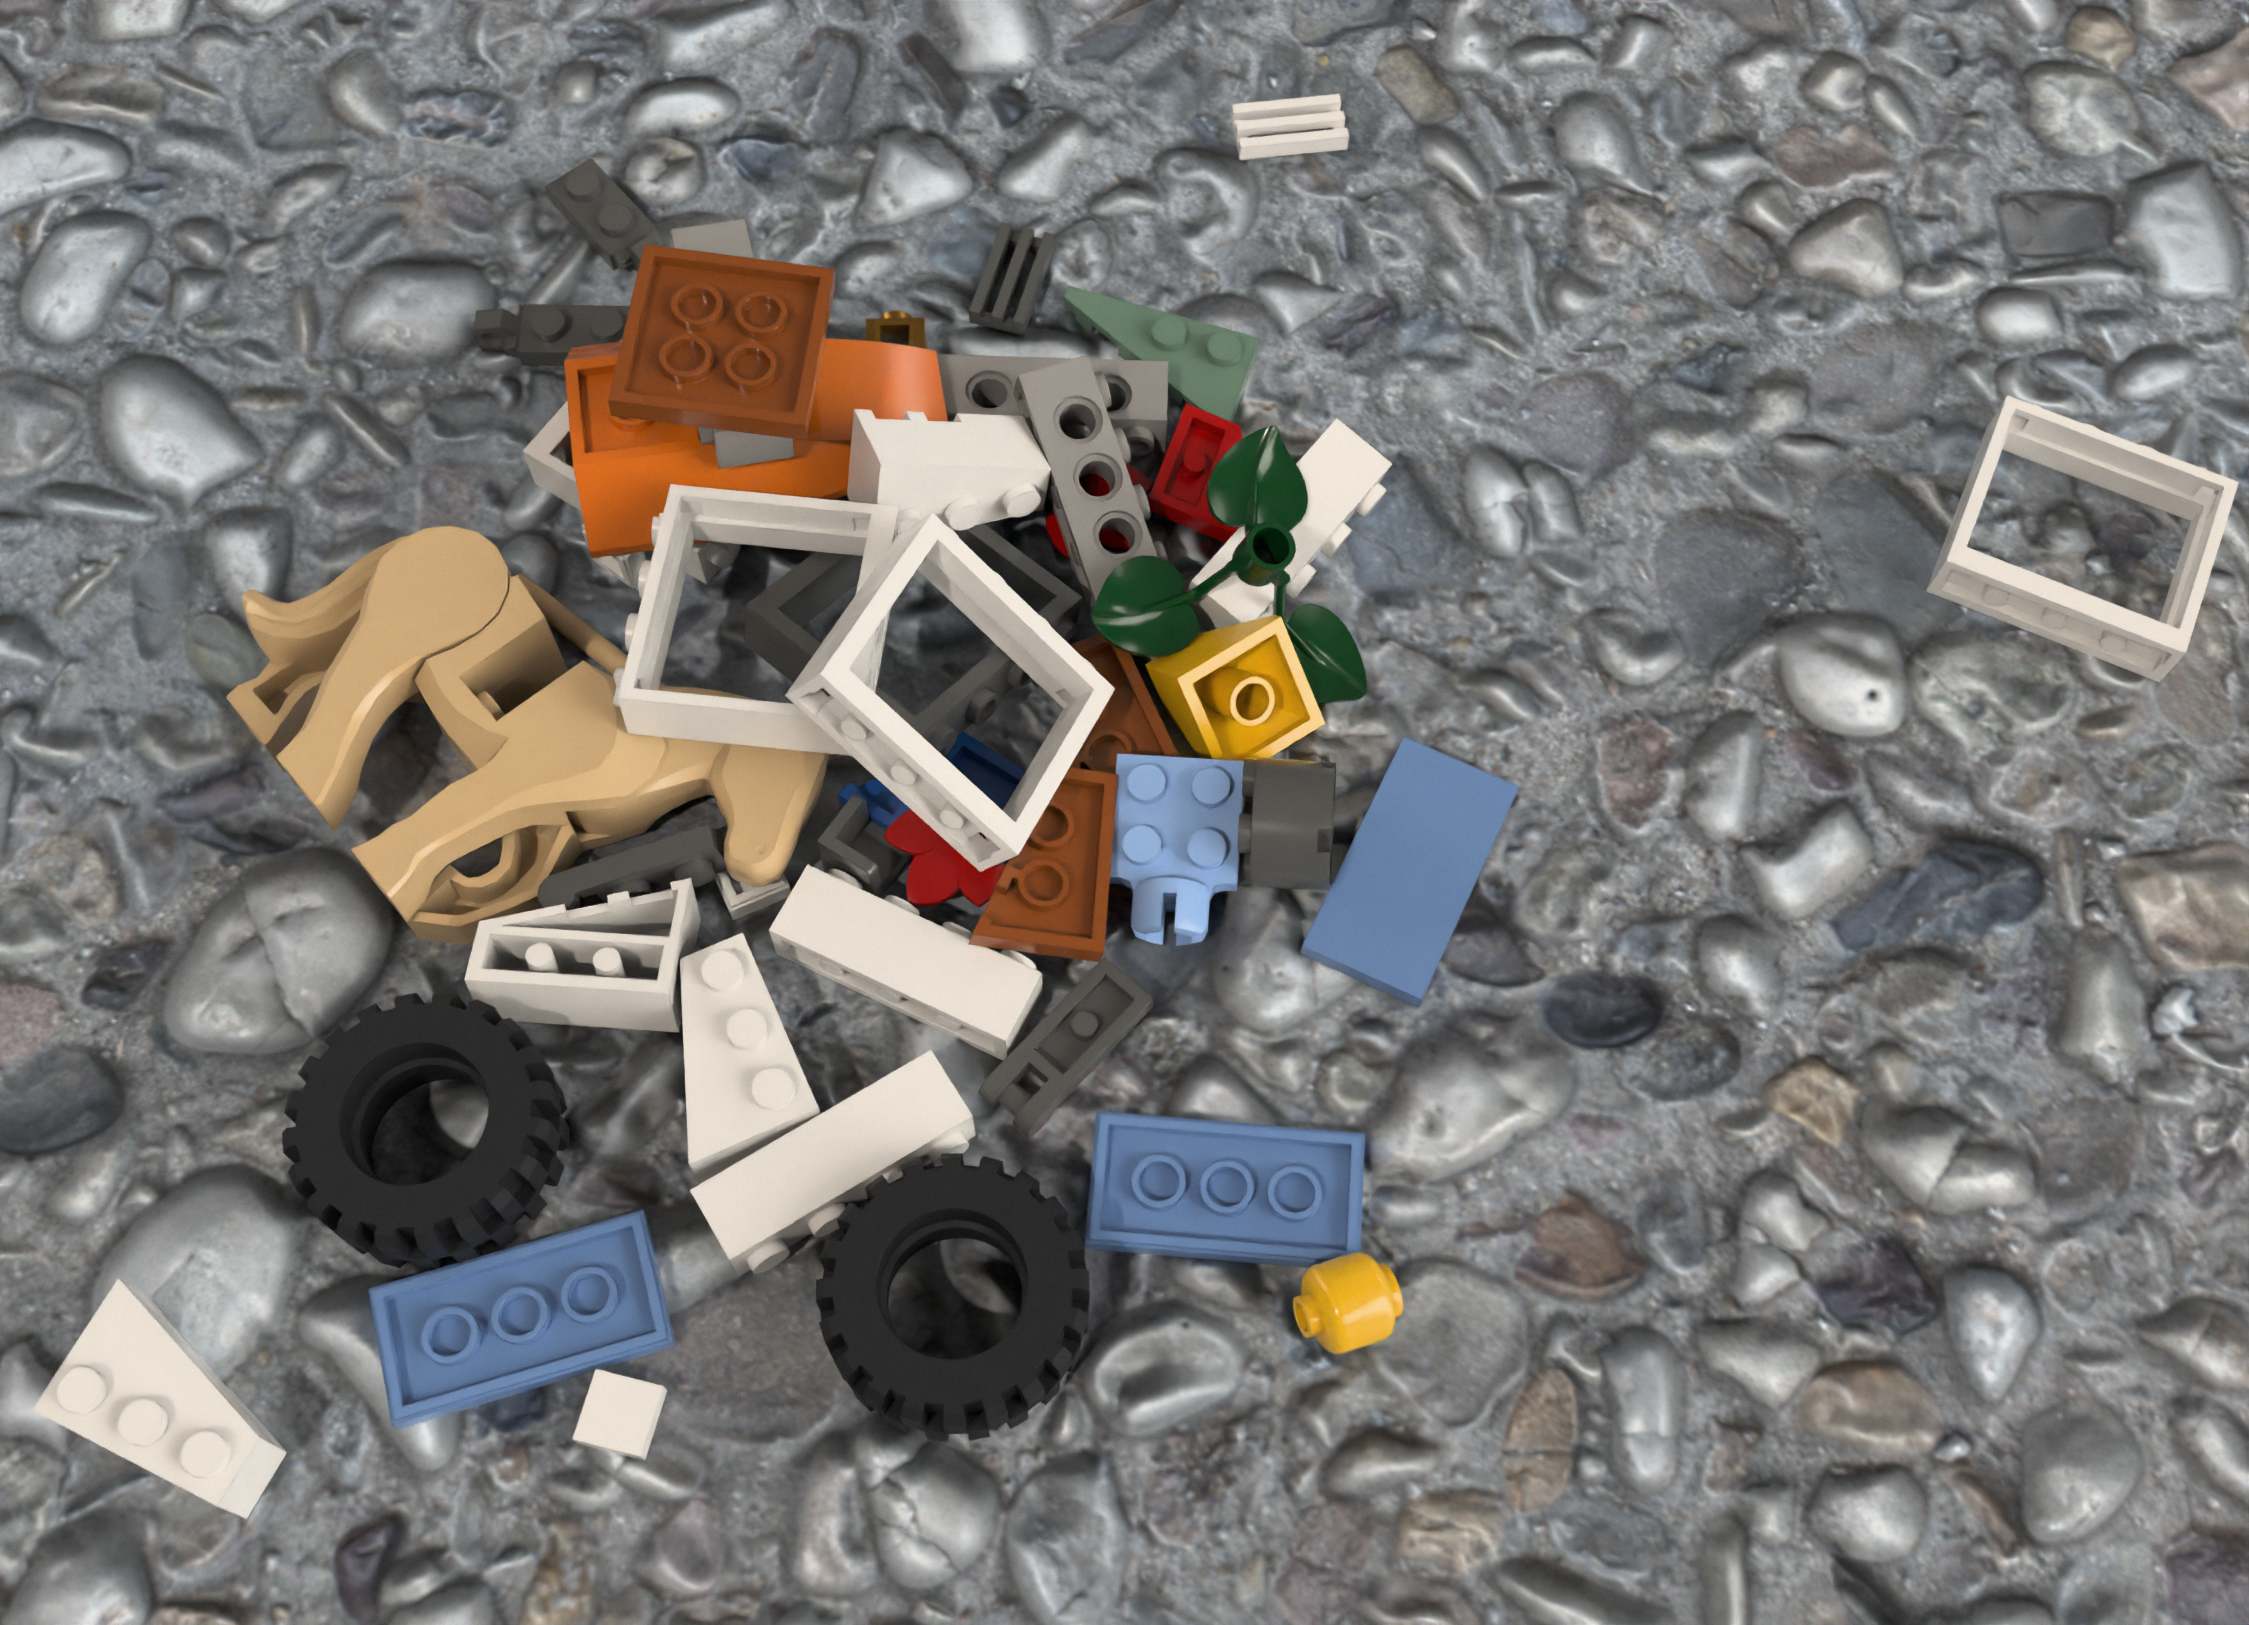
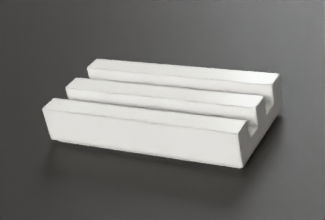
M1340 94L1232 104L1231 120L1239 160L1347 150L1349 133L1348 129L1344 128V111H1340ZM1331 128V130H1321V131H1311V132H1301V133H1300V131ZM1277 133H1278V135L1260 136V137H1250V138L1247 137V136L1266 135V134H1277Z

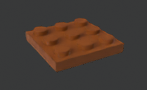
M644 244L608 397L611 416L807 440L835 290V269Z

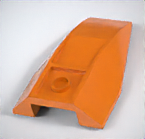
M825 338L807 440L793 439L794 457L719 469L714 444L701 446L697 426L611 416L608 397L621 341L572 347L564 360L572 461L589 552L592 558L654 550L655 547L652 544L651 538L653 516L659 517V514L664 512L670 484L830 500L846 496L854 409L872 410L876 419L903 420L906 411L924 412L928 421H948L936 351L885 342ZM694 540L693 545L709 543L712 541Z

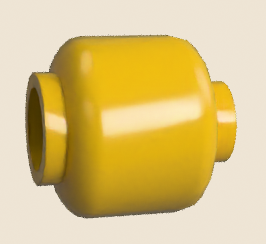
M1353 1252L1309 1267L1302 1277L1301 1295L1293 1299V1311L1301 1333L1306 1338L1315 1337L1326 1351L1336 1355L1372 1345L1388 1338L1394 1330L1395 1319L1402 1314L1403 1310L1400 1287L1390 1267L1386 1263H1377L1370 1255L1361 1252Z

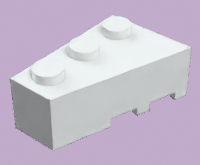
M854 409L847 496L850 502L899 506L901 533L932 512L952 530L961 531L972 528L975 525L1009 517H1023L1031 512L1043 510L1051 468L1023 416L957 413L953 420L954 422L928 421L924 412L906 411L903 420L876 419L872 410Z
M691 878L670 882V890L631 898L628 891L607 895V903L567 911L565 904L479 921L464 978L472 999H478L495 1007L502 1019L511 1018L515 1022L679 1032L682 1020L680 958L695 953L701 921Z
M743 932L680 958L689 1166L699 1184L821 1114Z
M118 1278L32 1410L205 1501L247 1519L287 1451L230 1388L226 1387L203 1361L204 1358L179 1334L163 1316V1312L152 1299Z

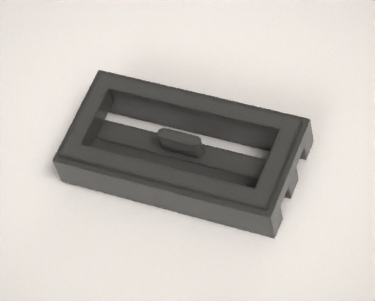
M1001 222L969 309L970 323L1025 335L1056 247V234L1044 232L1043 238L1034 237V229L1023 227L1021 233L1012 231V224ZM1009 248H1014L1015 250L992 313L986 312ZM1028 252L1036 253L1037 255L1014 318L1007 317L1006 313Z

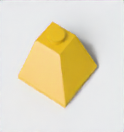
M1272 615L1199 633L1181 651L1167 657L1155 658L1145 664L1168 717L1199 758L1238 761L1258 758L1268 759L1325 724L1280 616Z

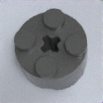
M1266 758L1244 759L1242 796L1245 797L1244 813L1239 815L1238 853H1241L1240 885H1251L1252 887L1330 891L1334 838L1336 763Z

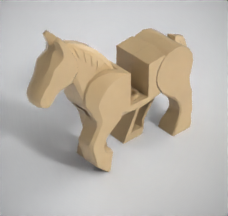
M456 526L425 528L409 536L399 537L376 548L356 561L331 584L308 597L291 603L276 601L254 589L242 594V608L248 627L270 662L257 678L238 685L226 698L278 766L286 770L294 783L334 832L340 827L356 796L362 767L373 738L387 718L404 701L427 704L450 747L470 773L448 785L424 803L412 815L391 825L377 837L350 848L367 874L420 940L463 945L473 944L479 921L544 908L538 900V889L542 881L552 874L570 869L582 852L645 833L656 819L668 811L690 800L709 794L714 796L728 827L723 843L724 863L727 872L737 881L752 887H764L780 879L787 868L800 835L820 798L827 762L843 756L628 734L620 707H615L612 704L616 690L614 677L584 660L568 671L544 614L518 575L512 577L497 546L476 531ZM659 686V691L756 700L724 691L698 687ZM502 837V851L499 864L489 872L479 877L468 878L449 864L469 852Z

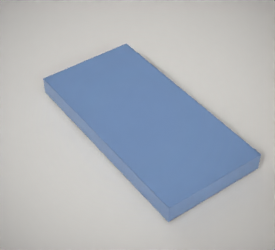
M1403 736L1333 880L1330 891H1328L1302 944L1300 954L1419 1008L1514 801L1519 786Z
M1097 1111L1085 1249L1309 1268L1312 1265L1353 1252H1360L1365 1133Z
M644 1210L368 1289L391 1424L397 1429L595 1371V1369H604L677 1347L649 1222Z

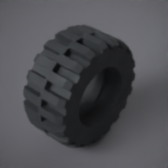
M436 992L432 996V1002L427 1004L423 1002L417 993L396 996L394 999L395 1008L382 1011L377 1004H374L357 1012L361 1022L345 1032L338 1025L323 1039L329 1048L321 1058L317 1059L312 1055L309 1056L300 1069L298 1075L306 1082L302 1092L293 1090L289 1093L284 1114L296 1126L286 1128L282 1132L283 1153L295 1163L290 1167L288 1174L295 1190L308 1201L307 1207L311 1212L361 1254L368 1252L380 1263L401 1268L407 1261H410L420 1271L442 1268L445 1265V1257L453 1256L459 1263L483 1256L480 1248L481 1245L494 1240L502 1248L519 1235L512 1226L524 1214L530 1219L535 1220L547 1205L539 1193L544 1184L552 1187L558 1186L564 1165L556 1156L557 1151H564L569 1147L570 1127L562 1117V1114L567 1110L563 1092L553 1077L554 1073L525 1031L511 1018L502 1019L495 1007L476 999L469 1002L466 1007L458 994ZM449 1079L469 1081L478 1084L485 1091L488 1097V1117L483 1134L474 1150L459 1166L442 1177L415 1185L385 1183L376 1175L372 1164L374 1137L385 1114L401 1097L424 1084Z
M962 1153L941 1154L942 1166L923 1169L921 1158L901 1164L903 1177L889 1184L882 1175L864 1187L868 1199L860 1207L852 1203L846 1206L837 1219L841 1230L836 1239H826L820 1257L824 1273L823 1278L816 1280V1303L821 1313L822 1321L819 1322L825 1344L843 1380H846L853 1390L855 1397L870 1412L873 1410L878 1411L885 1416L889 1425L906 1433L910 1428L924 1431L927 1439L947 1442L949 1434H968L969 1441L990 1437L989 1429L1007 1423L1009 1428L1012 1429L1029 1419L1028 1411L1039 1402L1047 1405L1060 1391V1381L1067 1371H1073L1081 1354V1343L1084 1333H1087L1090 1301L1089 1271L1086 1269L1085 1249L1078 1230H1071L1068 1224V1212L1055 1196L1046 1199L1040 1193L1038 1180L1023 1170L1017 1173L1014 1178L1004 1173L1003 1161L986 1156L981 1158L980 1165L977 1167L964 1165ZM965 1238L987 1243L1009 1257L1021 1281L1022 1303L1012 1330L990 1349L962 1359L933 1358L912 1349L896 1331L889 1312L890 1286L901 1266L916 1252L938 1241Z

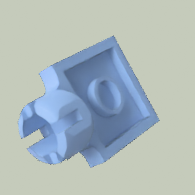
M1117 754L1116 774H1118L1109 884H1122L1131 888L1133 893L1131 927L1137 938L1163 945L1165 913L1175 912L1174 933H1176V946L1201 942L1208 932L1210 900L1214 893L1237 891L1240 853H1238L1239 815L1243 811L1242 779L1244 761Z

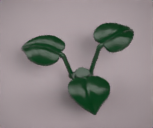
M1276 425L1267 426L1255 431L1233 445L1215 465L1207 482V503L1213 517L1219 523L1228 527L1245 526V537L1235 548L1232 560L1198 586L1184 592V582L1180 572L1166 560L1144 555L1130 558L1118 565L1106 578L1089 615L1094 629L1114 647L1146 658L1167 657L1187 647L1198 633L1199 621L1188 603L1198 600L1235 575L1250 586L1262 587L1272 583L1274 585L1273 615L1280 616L1283 620L1317 705L1356 701L1367 693L1365 668L1360 652L1347 627L1333 612L1322 606L1308 603L1299 606L1291 614L1288 622L1285 619L1286 585L1290 582L1291 578L1284 569L1292 562L1296 552L1295 541L1290 531L1301 522L1306 513L1308 494L1301 471L1287 451Z

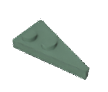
M1067 287L1064 295L1065 309L1070 310L1075 315L1076 321L1088 331L1093 333L1098 329L1118 346V355L1122 359L1168 361V396L1181 407L1188 403L1233 422L1258 353L1259 337L1076 287Z

